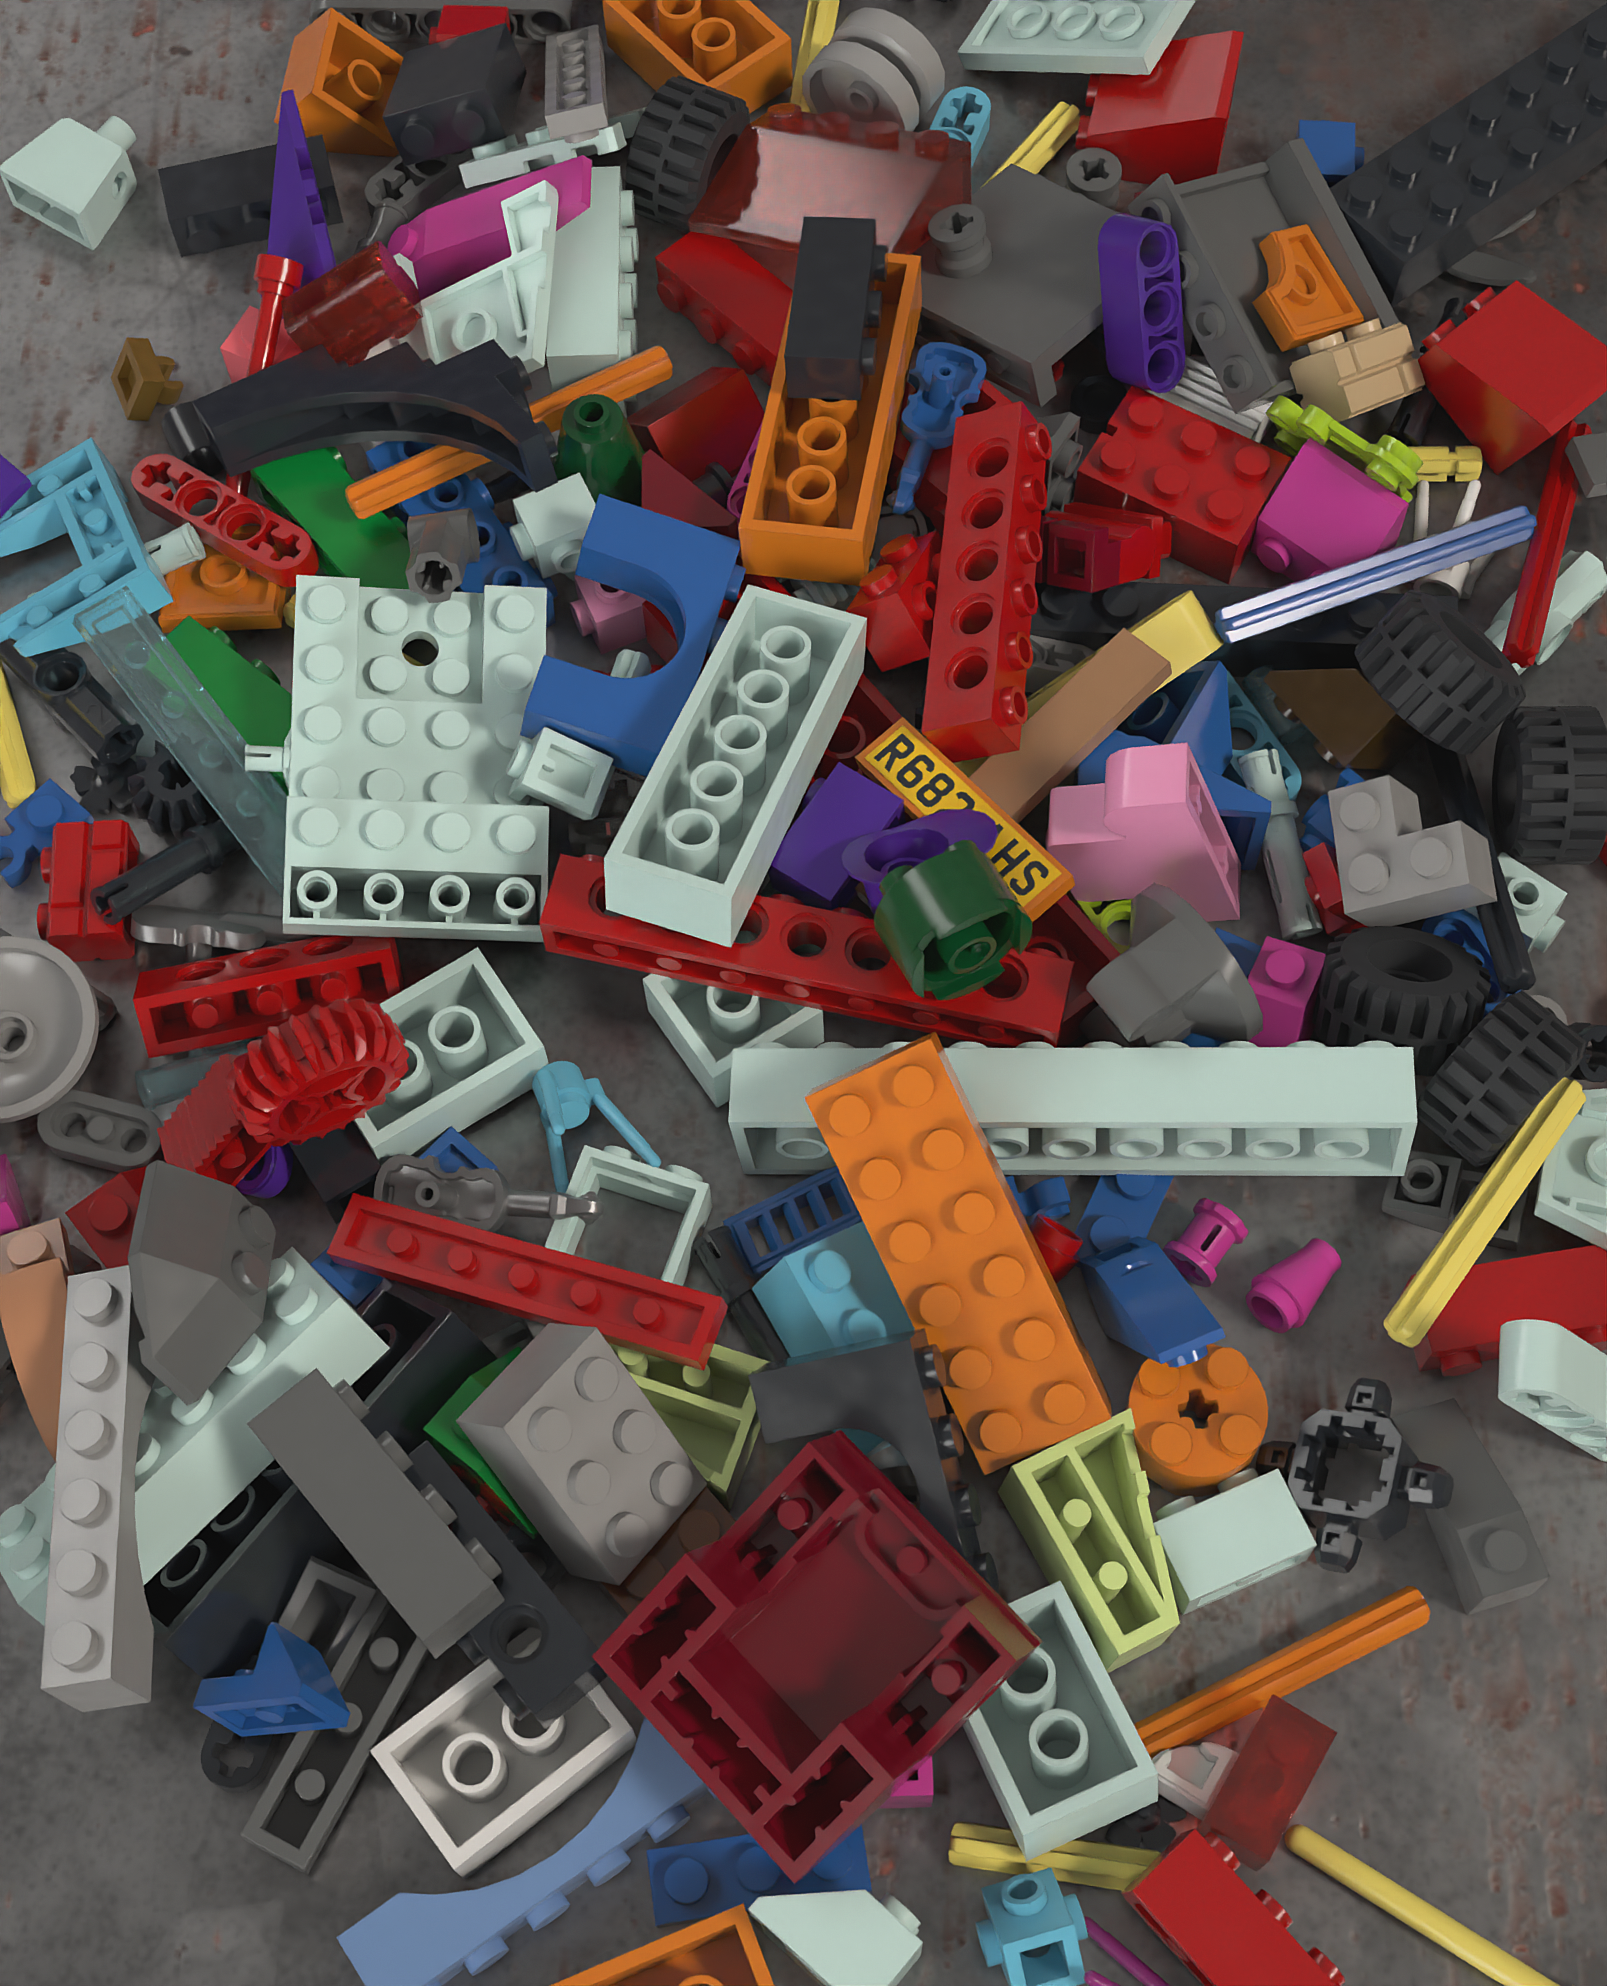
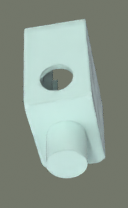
M111 116L96 132L71 118L60 119L0 165V175L13 206L87 248L94 250L136 190L137 181L126 152L136 142V135L126 122L116 116Z

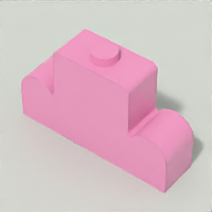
M1188 742L1119 750L1111 754L1106 760L1105 783L1051 789L1046 850L1073 875L1075 886L1070 891L1077 901L1097 902L1133 899L1147 887L1156 883L1170 888L1182 897L1206 922L1240 920L1241 862Z

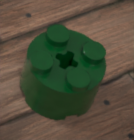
M971 840L958 841L949 846L942 854L934 856L915 867L909 865L898 867L887 874L879 886L883 898L875 912V930L916 995L923 998L924 991H932L937 1000H951L982 988L1005 971L999 961L1011 948L1014 947L1020 955L1028 945L1032 935V921L990 857L980 851Z

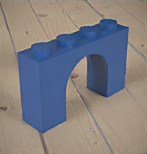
M599 494L581 546L575 575L635 594L655 605L666 616L674 630L678 653L660 670L636 678L612 677L544 655L524 711L520 736L533 739L544 727H547L613 758L612 766L647 777L702 673L701 667L706 653L712 654L729 620L718 617L723 600L732 603L736 602L746 571L745 567L735 564L740 549V541Z

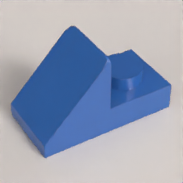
M271 1622L267 1628L255 1670L240 1669L235 1672L234 1676L202 1679L193 1704V1708L241 1737L347 1727L350 1717V1711L319 1651L276 1622Z

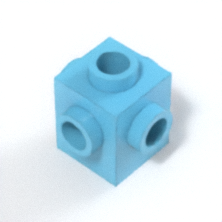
M1052 1868L1030 1874L1016 1875L1006 1881L981 1888L988 1919L975 1922L980 1945L988 1967L1001 1964L1008 1986H1078L1085 1983V1972L1078 1944L1079 1940L1088 1938L1083 1913L1075 1893L1066 1896L1062 1895Z

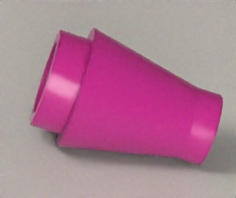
M1313 1238L1302 1249L1255 1276L1251 1281L1252 1289L1246 1295V1303L1253 1316L1263 1326L1276 1333H1285L1290 1328L1301 1327L1331 1277L1341 1268L1342 1263L1338 1253L1327 1242Z

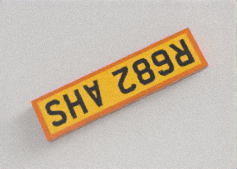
M904 717L899 719L855 757L859 769L874 783L904 800L905 812L913 820L950 809H971L983 812L992 818L996 823L998 837L993 848L986 854L990 857L1030 917L1032 923L1075 886L1073 875Z

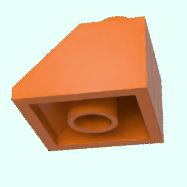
M331 7L294 37L281 94L283 91H294L305 137L322 134L327 152L395 157L399 154L382 116L404 57ZM281 94L274 119V122L278 125L280 116Z

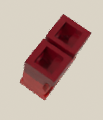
M1079 502L1064 504V512L1052 510L1045 514V516H1041L1039 534L1042 541L1043 554L1042 559L1036 565L1035 582H1047L1048 585L1093 593L1140 578L1152 579L1160 577L1161 559L1168 558L1171 554L1172 525L1168 521H1163V516Z

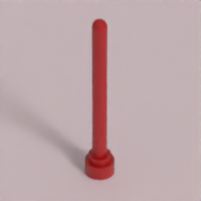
M257 255L253 280L258 282L257 293L261 294L262 298L246 377L273 366L285 301H291L293 291L300 290L304 265L299 262L275 255ZM250 470L230 477L227 473L225 485L247 497L251 480Z

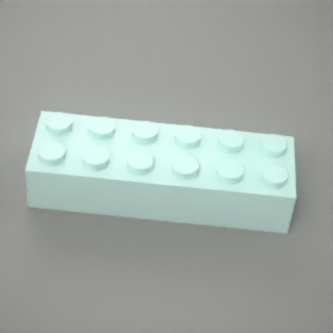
M747 585L604 858L607 910L726 947H732L864 670L866 617L753 585Z
M293 1247L282 1257L271 1261L263 1322L198 1401L187 1406L157 1377L155 1378L144 1409L138 1438L135 1468V1522L143 1586L275 1460L247 1425L249 1421L317 1368L332 1387L342 1379L351 1386L390 1349L338 1292ZM56 1463L48 1472L45 1481L21 1504L10 1507L0 1516V1572L17 1604L44 1627Z

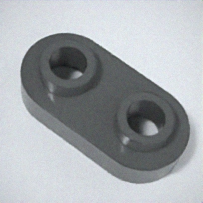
M69 1090L57 1102L39 1112L37 1120L38 1132L49 1149L61 1158L118 1173L145 1167L156 1160L162 1161L164 1159L157 1128L162 1127L163 1124L158 1116L146 1107L84 1091ZM78 1122L86 1123V1127L81 1134L75 1137L67 1136V1132L73 1124ZM146 1138V1144L141 1150L127 1152V1147L132 1140Z

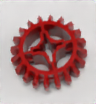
M338 999L328 1007L321 1008L319 1005H314L309 1012L295 1016L291 1014L289 1021L278 1027L269 1026L267 1035L262 1039L250 1041L247 1045L248 1052L236 1057L232 1062L234 1069L225 1077L228 1085L226 1092L232 1102L229 1105L238 1123H243L248 1135H252L257 1143H270L273 1147L284 1146L288 1142H291L293 1145H301L308 1138L312 1137L323 1139L328 1132L338 1128L344 1130L349 1122L356 1118H365V1112L373 1106L382 1105L386 1100L385 1094L395 1091L401 1084L400 1078L409 1069L406 1062L409 1054L404 1046L406 1041L397 1024L393 1022L390 1015L383 1011L379 1003H367L365 999H354L347 1004L344 999Z

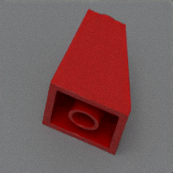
M1232 30L1171 40L1150 75L1091 73L1085 107L1093 108L1091 116L1081 115L1075 149L1101 148L1110 151L1118 158L1122 165L1121 180L1151 185L1162 174L1168 173L1174 185L1217 174L1231 111L1244 32Z
M1517 280L1498 295L1491 287L1483 291L1462 309L1468 319L1458 327H1456L1451 319L1444 322L1421 341L1428 351L1418 359L1426 387L1472 445L1480 448L1482 457L1496 475L1553 436L1607 391V346Z

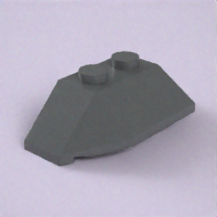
M156 1160L146 1166L128 1254L134 1309L145 1335V1339L139 1341L141 1362L188 1406L201 1398L263 1322L276 1228L269 1215L261 1207L253 1206L234 1186Z

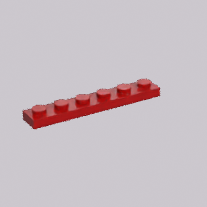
M353 1193L327 1251L329 1257L337 1264L545 1325L555 1323L597 1327L605 1340L610 1344L702 1371L706 1367L728 1309L723 1297Z

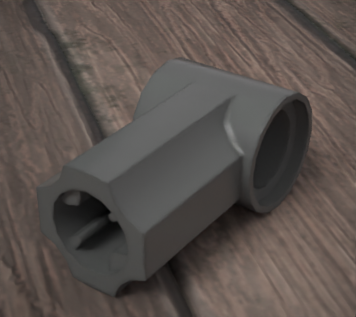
M470 508L414 515L408 518L407 532L411 553L405 572L410 591L421 594L429 603L449 601L455 587L463 582L467 564L478 563L480 560L479 534L474 514Z

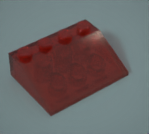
M775 104L768 108L767 113L746 125L691 215L689 230L799 253L804 216L875 218L877 244L888 245V253L910 255L930 240L928 225L936 213L951 205H972L971 142L950 139L949 134L941 130H925L918 133L899 129V125L891 121L864 123L850 120V116L842 112L815 114L802 111L801 106L797 104Z

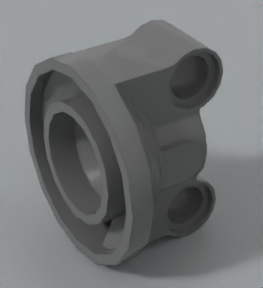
M1153 883L1131 900L1129 949L1102 968L1086 986L1087 991L1098 1003V1006L1089 1012L1078 1026L1091 1043L1098 1041L1113 1042L1122 1048H1150L1159 1042H1180L1191 1033L1226 1043L1231 1041L1247 1042L1263 1030V1014L1254 990L1234 956L1203 917L1173 890Z

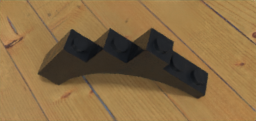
M494 339L436 365L431 358L422 361L407 341L350 367L345 360L336 363L325 347L320 344L192 401L211 449L230 477L274 460L319 448L360 442L413 441L447 445L482 455L513 471L536 493L558 483L551 460L552 457L558 455V449L547 425L543 421L538 423L533 421L525 394L526 391L532 389L528 372L517 355L510 358Z

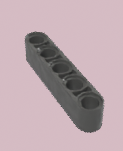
M311 0L309 25L332 7L382 43H429L430 28L438 27L443 5L508 6L510 32L514 43L546 44V36L570 31L573 0Z

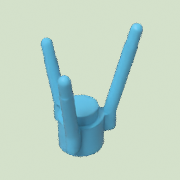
M556 1061L545 1065L533 1077L532 1088L541 1109L539 1116L546 1132L556 1192L566 1193L569 1186L561 1135L565 1132V1129L581 1125L588 1118L591 1105H596L648 1165L660 1167L661 1160L659 1156L605 1095L598 1078L584 1080L579 1067L568 1061Z

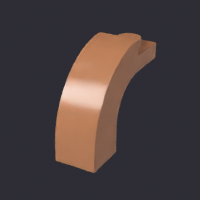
M60 1218L0 1236V1318L26 1403L41 1438L55 1462L68 1276L75 1275L68 1232Z

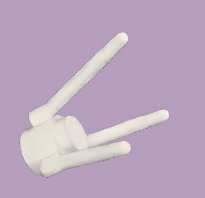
M1426 480L1419 481L1417 485L1413 541L1427 537L1429 483ZM1470 481L1453 528L1469 523L1481 488L1480 481ZM1496 552L1476 558L1471 565L1469 562H1465L1410 582L1414 583L1413 588L1415 591L1429 595L1458 596V602L1460 598L1469 599L1476 580Z

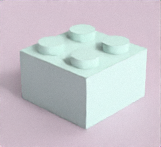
M740 931L734 942L748 943L755 940L758 935L750 931ZM650 974L643 978L649 1013L717 1108L730 1100L733 1048H751L753 1045L762 1042H775L783 1044L788 1048H815L824 1042L823 1010L656 974Z

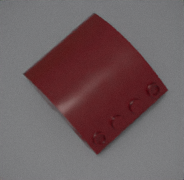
M840 1429L834 1434L808 1442L719 1540L685 1553L591 1657L795 1884L899 1789L993 1695L1043 1641Z

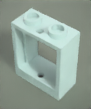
M584 1145L566 1194L580 1197L588 1191H594L597 1195L601 1187L685 1214L660 1279L683 1286L695 1255L692 1245L702 1236L713 1207L709 1184L704 1183L699 1174L685 1167L668 1165L663 1170L641 1163L639 1156L618 1146L608 1145L605 1146L604 1150ZM578 1216L567 1219H555L544 1247L574 1255L585 1223Z

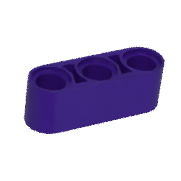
M1116 213L1108 218L1102 226L1098 236L1097 247L1108 371L1114 379L1156 393H1167L1175 388L1185 370L1179 249L1176 232L1170 225L1164 222L1128 213Z

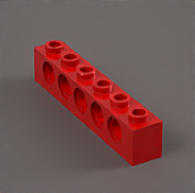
M1022 401L957 417L955 421L921 731L952 763L1019 751L1022 724L1026 722L1028 717L1025 685L1027 669L1033 663L1030 631L1032 615L1037 612L1038 608L1035 576L1037 562L1042 559L1043 554L1039 532L1041 511L1047 506V491L1044 478L1046 460L1052 454V443L1046 426L1036 421Z

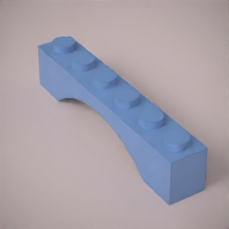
M645 1717L633 1755L614 1792L590 1823L554 1855L518 1876L476 1890L438 1895L398 1893L336 1938L365 1986H442L466 1968L472 1976L477 1975L493 1965L509 1951L504 1942L508 1937L528 1923L533 1931L546 1926L569 1908L570 1903L565 1896L588 1879L591 1880L595 1887L605 1883L631 1862L626 1854L628 1850L649 1835L655 1843L672 1835L691 1818L686 1808L708 1792L711 1793L715 1800L718 1798Z

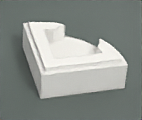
M1202 1742L1200 1746L1189 1745L1171 1750L1166 1749L1152 1759L1158 1772V1793L1201 1820L1238 1753L1211 1742Z

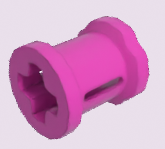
M1208 1198L1199 1199L1193 1208L1194 1219L1177 1242H1167L1162 1250L1186 1280L1198 1286L1210 1287L1217 1277L1215 1268L1233 1244H1242L1248 1235V1230L1244 1226L1243 1221L1230 1209ZM1209 1236V1240L1206 1242V1244H1205V1245L1203 1246V1248L1201 1249V1245L1204 1243V1241L1206 1240V1238Z

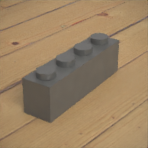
M316 1368L249 1421L247 1425L436 1659L505 1601L492 1581L502 1570L475 1537L463 1546L447 1527L457 1516L431 1484H428L420 1492L414 1487L403 1473L413 1465V1462L394 1438L385 1431L375 1439L360 1420L369 1414L370 1411L351 1386L342 1379L332 1387Z
M380 1589L377 1590L331 1672L350 1711L347 1727L297 1732L240 1833V1836L246 1842L307 1875L373 1755L370 1750L382 1741L430 1654V1651Z

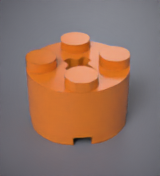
M1215 1344L1206 1345L1208 1354L1205 1357L1179 1367H1169L1167 1362L1160 1364L1148 1358L1142 1364L1133 1381L1124 1411L1129 1408L1132 1410L1136 1428L1133 1429L1132 1433L1141 1471H1146V1475L1161 1485V1489L1174 1495L1203 1497L1220 1492L1218 1485L1221 1482L1247 1469L1264 1437L1268 1421V1404L1264 1388L1243 1354L1231 1347H1221ZM1184 1411H1194L1198 1418L1206 1419L1204 1428H1195L1192 1418L1182 1417Z

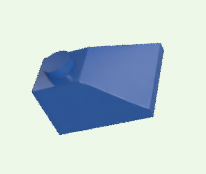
M1220 660L1198 662L1151 694L1115 730L1121 731L1128 736H1143L1160 745L1188 742L1196 763L1222 776L1233 757L1227 670Z

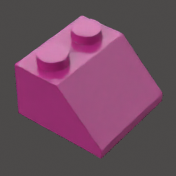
M1310 437L1300 449L1260 514L1251 552L1257 555L1263 565L1271 571L1283 573L1294 582L1395 548L1409 503Z

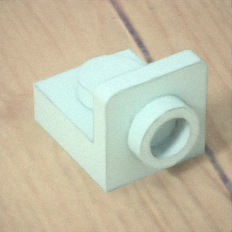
M544 727L529 743L520 740L506 769V775L514 778L508 797L520 801L526 795H530L585 821L593 813L613 758Z

